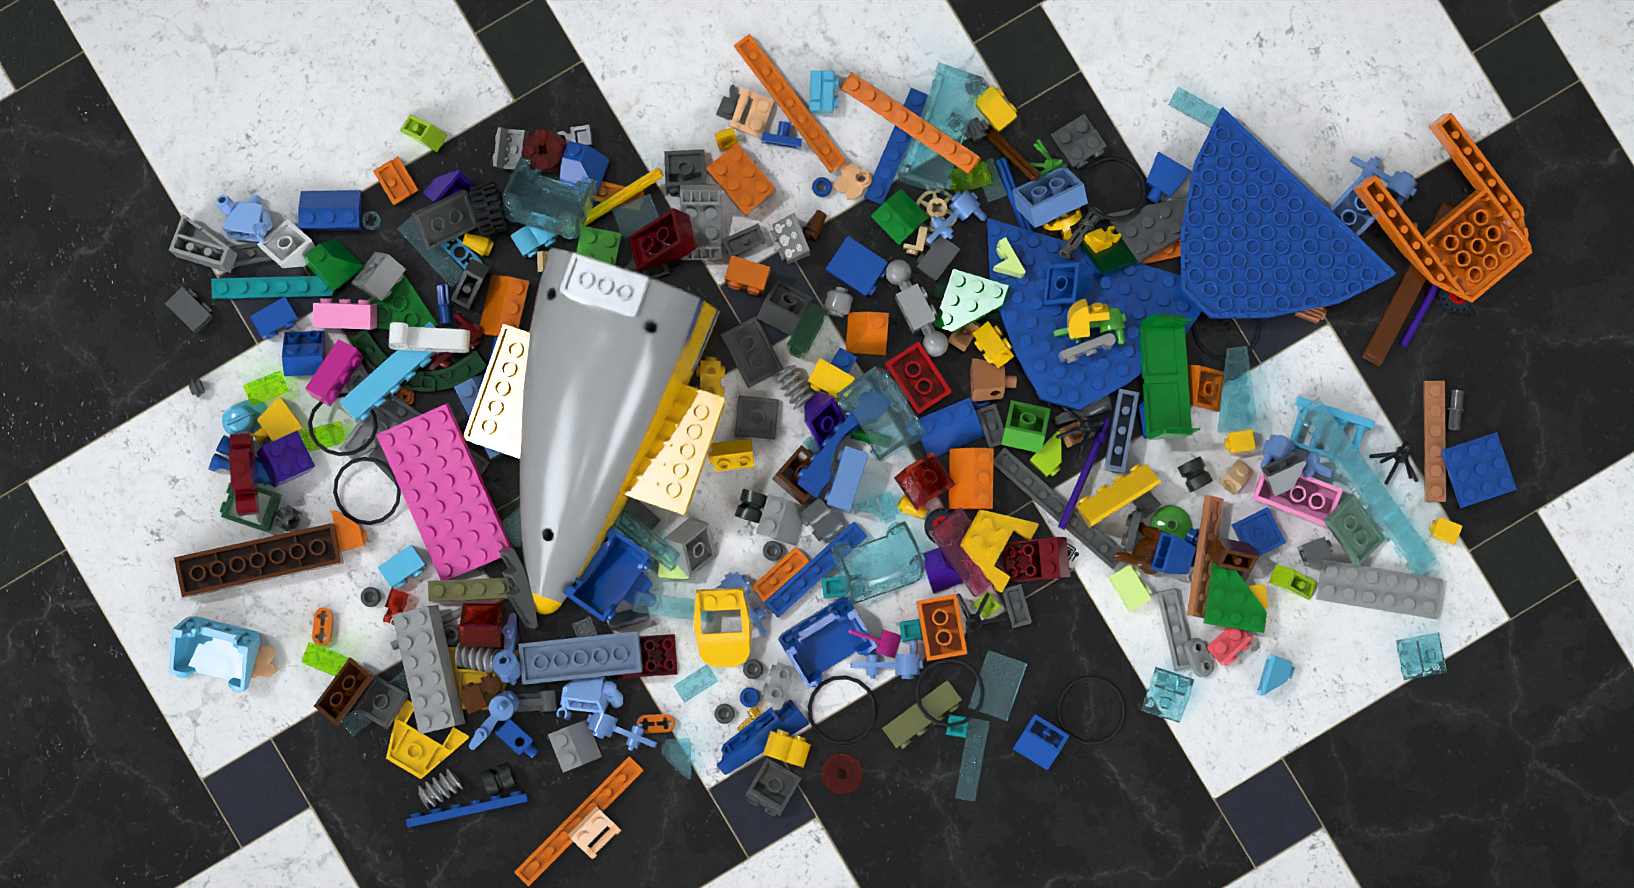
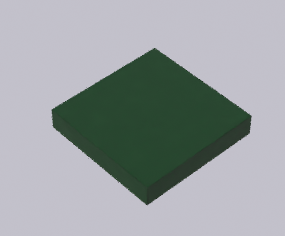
M1121 238L1118 242L1112 243L1110 248L1095 253L1085 241L1081 243L1082 249L1102 275L1134 265L1136 262V258Z

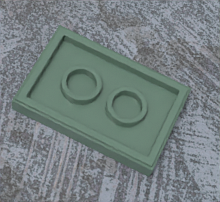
M1349 494L1323 520L1355 566H1360L1385 540L1354 494Z

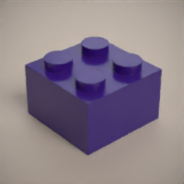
M298 431L265 444L256 452L274 488L309 473L315 467Z

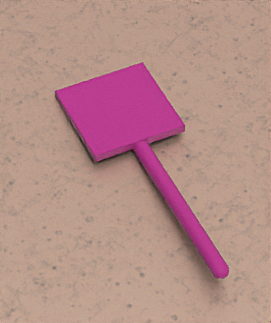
M849 629L851 634L878 642L876 653L895 659L901 635L883 629L879 639Z

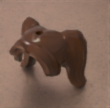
M1140 522L1138 530L1145 538L1137 543L1132 554L1117 552L1114 559L1118 563L1125 561L1130 565L1138 567L1146 574H1157L1160 571L1151 569L1161 532L1164 531Z

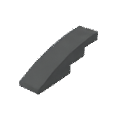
M503 547L498 552L508 568L502 574L511 587V590L506 595L525 627L535 629L538 626L536 609L524 568L514 548Z

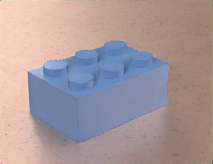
M1065 165L1041 176L1037 181H1030L1012 190L1016 209L1035 228L1088 203L1084 184Z
M845 446L844 450L840 449L837 457V463L840 464L838 470H833L830 482H833L832 489H827L824 501L827 502V507L850 514L869 453Z

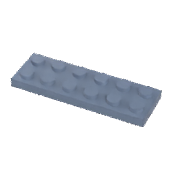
M639 631L518 644L522 685L643 672Z

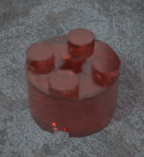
M539 129L526 139L523 154L532 167L542 171H555L561 168L562 156L567 142L558 133Z
M835 754L824 763L822 780L825 786L834 793H850L859 786L862 780L861 765L856 758L849 754ZM839 768H841L842 770H847V773L845 774L847 777L846 779L843 780V778L841 777L837 778L836 775L838 774L837 770Z

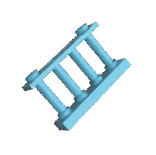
M1296 397L1293 406L1298 407L1297 410L1299 412L1289 440L1294 445L1292 451L1297 452V449L1308 453L1317 452L1319 453L1318 456L1342 463L1346 469L1355 470V468H1360L1362 463L1355 461L1364 432L1372 430L1375 421L1303 397ZM1312 411L1317 413L1318 419L1310 444L1307 446L1298 443V439L1306 414ZM1330 417L1336 419L1337 426L1329 451L1326 452L1317 449L1325 421ZM1349 423L1356 426V433L1347 459L1336 455L1344 428Z

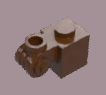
M492 673L482 677V682L474 685L471 682L462 686L463 690L459 693L468 714L471 715L489 707L485 698L487 691L491 694L500 692L501 683L499 680L494 679Z

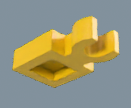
M1110 226L1105 232L1100 228L1086 234L1084 241L1095 253L1110 248L1112 243L1118 242L1122 234H1113L1115 226Z

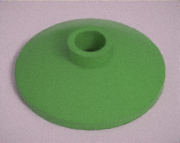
M1169 505L1156 511L1151 520V527L1178 536L1185 541L1186 535L1191 529V520L1185 510L1178 506ZM1170 521L1175 523L1174 529L1168 527Z

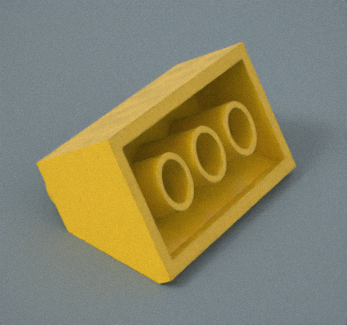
M1140 463L1130 469L1132 473L1129 475H1119L1113 479V485L1107 487L1105 484L1096 490L1097 494L1092 498L1087 495L1078 501L1080 505L1076 508L1089 528L1161 483L1147 464L1143 466Z

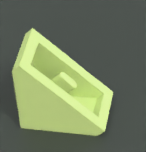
M664 546L661 547L658 577L688 580L690 577L686 576L670 558L667 549Z

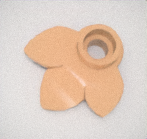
M846 163L839 167L843 176L835 181L832 186L839 192H846L848 200L856 199L862 194L864 189L871 185L872 176L868 171L859 169L856 164ZM861 178L866 179L864 182H859Z
M265 646L258 649L254 665L255 669L252 672L251 678H256L257 676L267 678L277 672L278 668L271 663L275 655L274 647Z

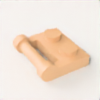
M740 88V97L728 127H733V129L762 138V132H764L774 100ZM747 98L752 101L743 125L739 122Z
M596 806L568 836L591 859H594L597 856L596 853L615 834L618 835L622 830ZM607 826L610 827L591 848L588 846Z

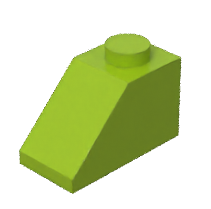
M411 114L400 129V132L435 152H438L447 137L445 133L431 123Z
M1059 431L1043 445L1041 453H1036L1029 460L1046 478L1049 475L1053 477L1061 469L1058 466L1061 463V438H1056V435L1061 434Z
M1276 564L1269 581L1274 586L1309 601L1317 584L1316 581L1300 572Z

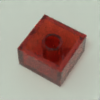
M933 452L907 466L894 477L916 511L941 497L956 485Z
M463 603L459 624L460 647H501L502 629L504 627L503 604Z

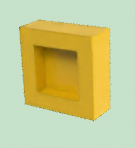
M733 127L723 129L714 134L720 151L728 149L736 143L738 144Z

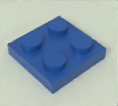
M1268 507L1231 525L1238 540L1249 543L1259 556L1286 543Z

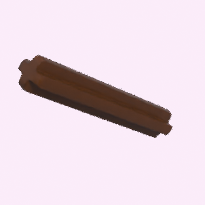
M989 127L985 131L987 134L986 138L1032 181H1037L1040 178L1041 174L993 127Z

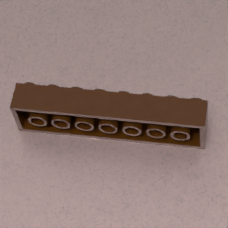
M334 523L174 557L181 596L183 598L344 564L342 552L339 550Z

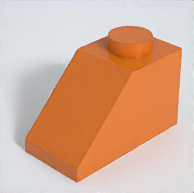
M331 511L339 550L343 552L365 547V542L368 541L366 530H362L360 525L338 511Z

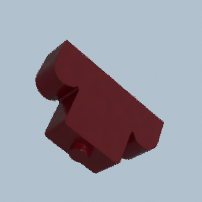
M251 432L230 434L231 450H228L231 489L235 493L237 514L239 516L260 514L253 434Z

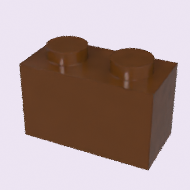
M1216 536L1208 551L1209 556L1217 566L1251 573L1259 558V555L1249 543Z

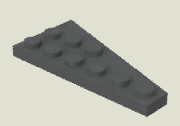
M1187 197L1142 206L1138 213L1124 220L1112 221L1107 219L1111 226H1115V232L1122 234L1121 240L1136 258L1137 264L1180 241ZM1136 208L1106 215L1113 217L1123 216L1134 211Z

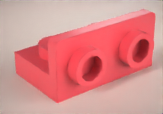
M1227 627L1206 648L1221 666L1225 664L1229 666L1237 659L1235 655L1240 650L1244 652L1251 646L1250 640L1253 637L1245 630Z

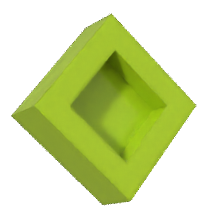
M986 593L973 603L977 610ZM991 594L981 612L984 619L1001 607Z

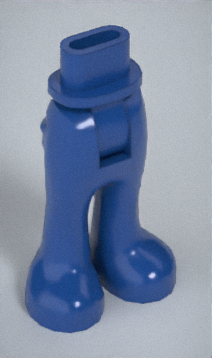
M223 435L216 451L228 456V450H231L230 438ZM215 453L208 470L214 472L219 469L230 471L229 460ZM255 456L257 483L273 486L260 459Z

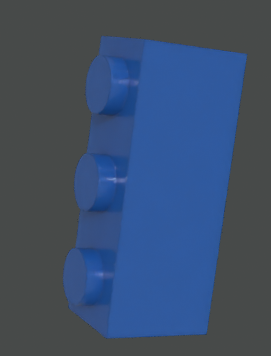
M361 190L301 191L298 206V228L301 231L362 230Z
M970 398L913 422L929 460L949 452V449L959 448L985 437Z

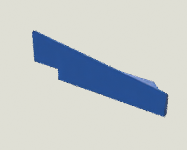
M791 699L777 713L771 707L723 744L721 749L723 756L716 765L724 775H727L764 752L770 731L777 733L779 729L788 732L789 737L806 727L809 722Z

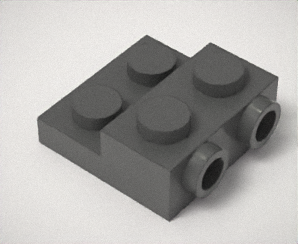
M1085 114L1050 135L1071 169L1075 167L1080 169L1088 164L1087 160L1094 157L1096 159L1105 153V142Z
M704 149L664 151L666 194H670L672 197H679L680 185H706Z
M766 758L745 796L748 797L747 800L755 806L760 804L765 807V811L768 814L780 816L802 778Z

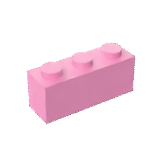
M321 298L320 302L313 303V327L377 328V304H370V300H358V303H351V299H339V302H332L331 298Z

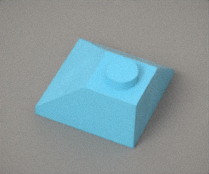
M1268 655L1256 695H1265L1286 683L1288 678L1292 679L1295 667H1292L1293 662L1275 655Z

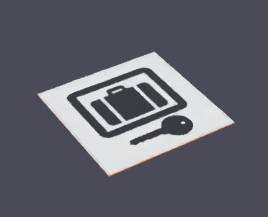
M1067 539L1069 567L1073 569L1084 549Z

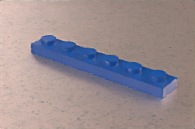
M911 88L903 106L921 117L929 95ZM896 126L893 128L872 177V183L864 196L865 199L882 205L886 199L912 136Z
M853 522L764 602L765 605L779 618L868 536Z
M521 790L511 792L510 797L503 799L502 795L490 797L489 802L483 803L482 799L470 801V806L463 807L461 803L451 805V810L443 811L442 808L430 810L431 814L423 816L422 812L410 814L411 818L406 819L407 827H413L528 802L527 793L522 794Z

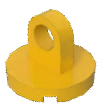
M1080 208L1045 223L1043 227L1052 231L1060 230L1063 240L1067 242L1072 236L1070 226L1077 223L1082 217Z

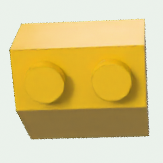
M819 358L808 379L812 390L816 392L823 391L828 395L834 396L837 403L838 401L843 402L855 382V377Z

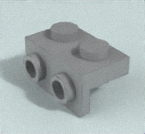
M498 127L495 136L496 145L495 153L493 154V167L501 170L524 171L529 132Z
M777 662V665L772 664L768 675L771 676L770 683H765L761 695H764L763 700L782 706L796 669Z

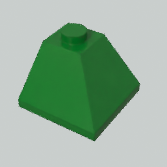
M337 239L320 243L305 255L307 266L333 293L364 268Z

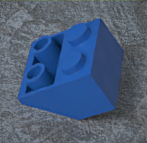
M325 331L284 332L281 357L284 376H306L316 373L326 358Z
M1034 714L1013 747V750L1048 770L1070 735Z

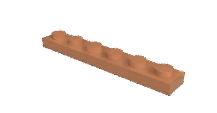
M1424 381L1425 502H1446V466L1440 452L1445 449V381Z
M1205 495L1187 616L1204 619L1212 563H1214L1208 551L1216 536L1219 535L1223 498Z

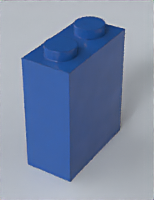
M847 236L825 269V272L866 298L868 294L872 296L878 287L875 283L879 277L883 279L886 275L888 262Z

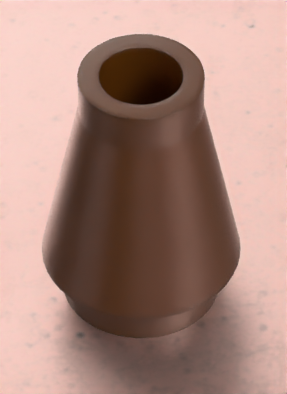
M816 210L815 214L802 227L804 237L811 241H816L817 238H820L827 217L824 212Z

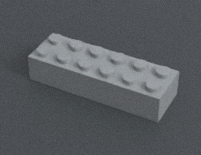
M426 606L392 615L419 734L465 724L439 606Z

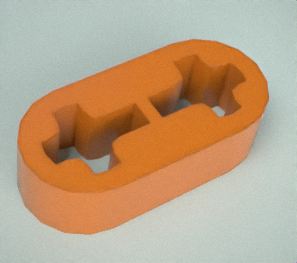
M319 608L314 615L312 640L319 646H326L332 638L333 613L327 608ZM323 611H326L329 619H325V624L322 626V619L318 618V616ZM321 628H324V635H327V639H324L323 643H320V639L316 638L317 635L321 634Z
M668 714L643 715L638 718L636 724L638 725V723L644 721V718H647L648 722H655V726H648V730H645L644 733H666L673 730L675 720ZM668 717V721H672V725H669L668 729H664L662 725L657 726V722L664 721V718Z

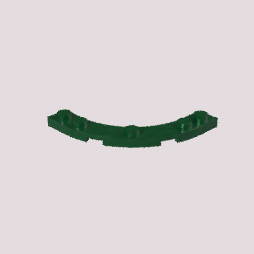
M364 329L350 339L353 346L364 357L363 360L373 370H376L390 357L381 348L369 329ZM477 349L450 367L440 370H416L415 376L409 381L405 379L400 386L422 392L452 388L477 375L488 367V363Z

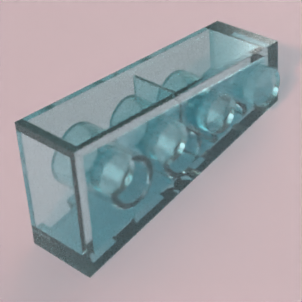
M1248 347L1227 348L1217 432L1257 428L1258 423Z

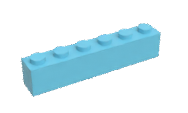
M429 321L423 328L436 327ZM397 350L339 402L340 406L356 423L360 420L363 422L371 415L370 411L374 407L379 408L384 404L386 396L390 393L392 395L401 388L400 384L405 379L407 381L412 379L416 374L415 371L420 366L422 368L431 361L430 357L433 354L441 352Z

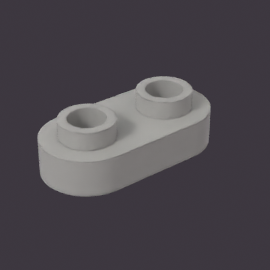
M1200 638L1187 640L1184 650L1194 674L1198 677L1211 675L1214 665L1204 641Z

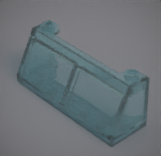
M938 62L935 70L936 75L932 81V87L921 118L962 145L979 95H984L987 84H984V77ZM913 138L907 157L904 160V165L901 166L898 174L899 182L945 194L946 189L950 190L953 178L950 177L954 164Z

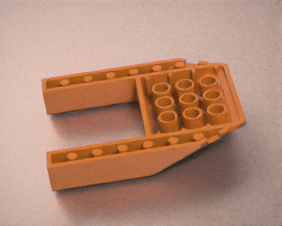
M1447 113L1441 115L1428 127L1475 188V191L1423 235L1418 232L1376 175L1368 176L1354 187L1353 190L1399 251L1432 284L1473 303L1532 253V249L1528 241L1529 234L1528 229L1525 227L1523 207L1454 115Z

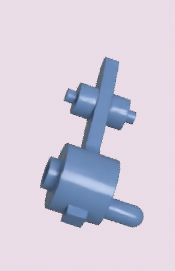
M1352 156L1350 162L1363 169L1361 174L1365 178L1376 175L1388 183L1386 189L1391 195L1396 197L1395 201L1400 207L1404 201H1408L1410 196L1414 197L1417 189H1415L1417 182L1410 173L1396 171L1392 177L1379 170L1381 165L1379 157L1370 158L1366 163Z
M967 189L963 193L958 191L951 198L952 203L949 205L953 213L945 221L941 216L938 218L933 216L931 218L933 221L931 225L935 231L926 241L930 244L939 234L944 239L947 237L951 239L953 237L951 233L954 230L949 225L957 217L964 221L973 212L981 221H985L987 215L978 207L980 205L976 200L978 197Z
M1271 435L1270 439L1266 440L1262 447L1265 450L1260 467H1264L1270 464V462H1275L1292 454L1293 443L1283 435ZM1317 452L1309 453L1307 458L1303 457L1306 462L1301 472L1304 474V478L1313 477L1314 472L1331 477L1333 471L1319 464L1321 458Z
M738 571L734 574L729 572L724 575L725 579L721 581V585L714 588L745 587L744 597L751 593L748 589V586L751 584L746 576H740ZM749 604L751 622L757 626L764 638L768 633L760 621L766 617L764 614L767 610L765 608L761 610L760 607L753 610Z
M511 613L507 625L502 629L504 634V651L495 655L492 660V667L502 682H509L511 685H515L521 675V665L514 654L516 644L520 641V635L518 634V617L515 613Z
M912 639L910 641V654H895V662H879V655H875V651H873L870 655H866V662H850V668H866V675H870V679H875V675H879V668H895V675H902V679H914V675L921 674L920 668H924V661H920L917 640Z
M501 691L490 701L489 711L491 716L475 731V735L469 744L471 750H474L493 732L498 720H507L518 710L519 700L516 694L512 691Z
M608 700L606 701L604 714L594 712L593 715L589 714L587 722H589L587 728L592 730V735L603 739L604 736L611 738L614 731L628 737L626 744L629 745L628 749L633 751V748H638L640 742L654 748L656 747V742L642 737L645 731L642 729V724L633 725L631 732L617 727L618 719L605 714L609 704Z

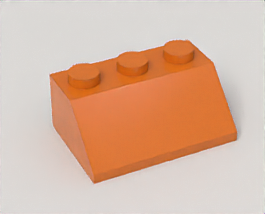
M491 276L480 322V332L483 335L498 338L503 324L521 329L531 287L530 281L508 276Z
M993 448L949 449L948 509H993Z

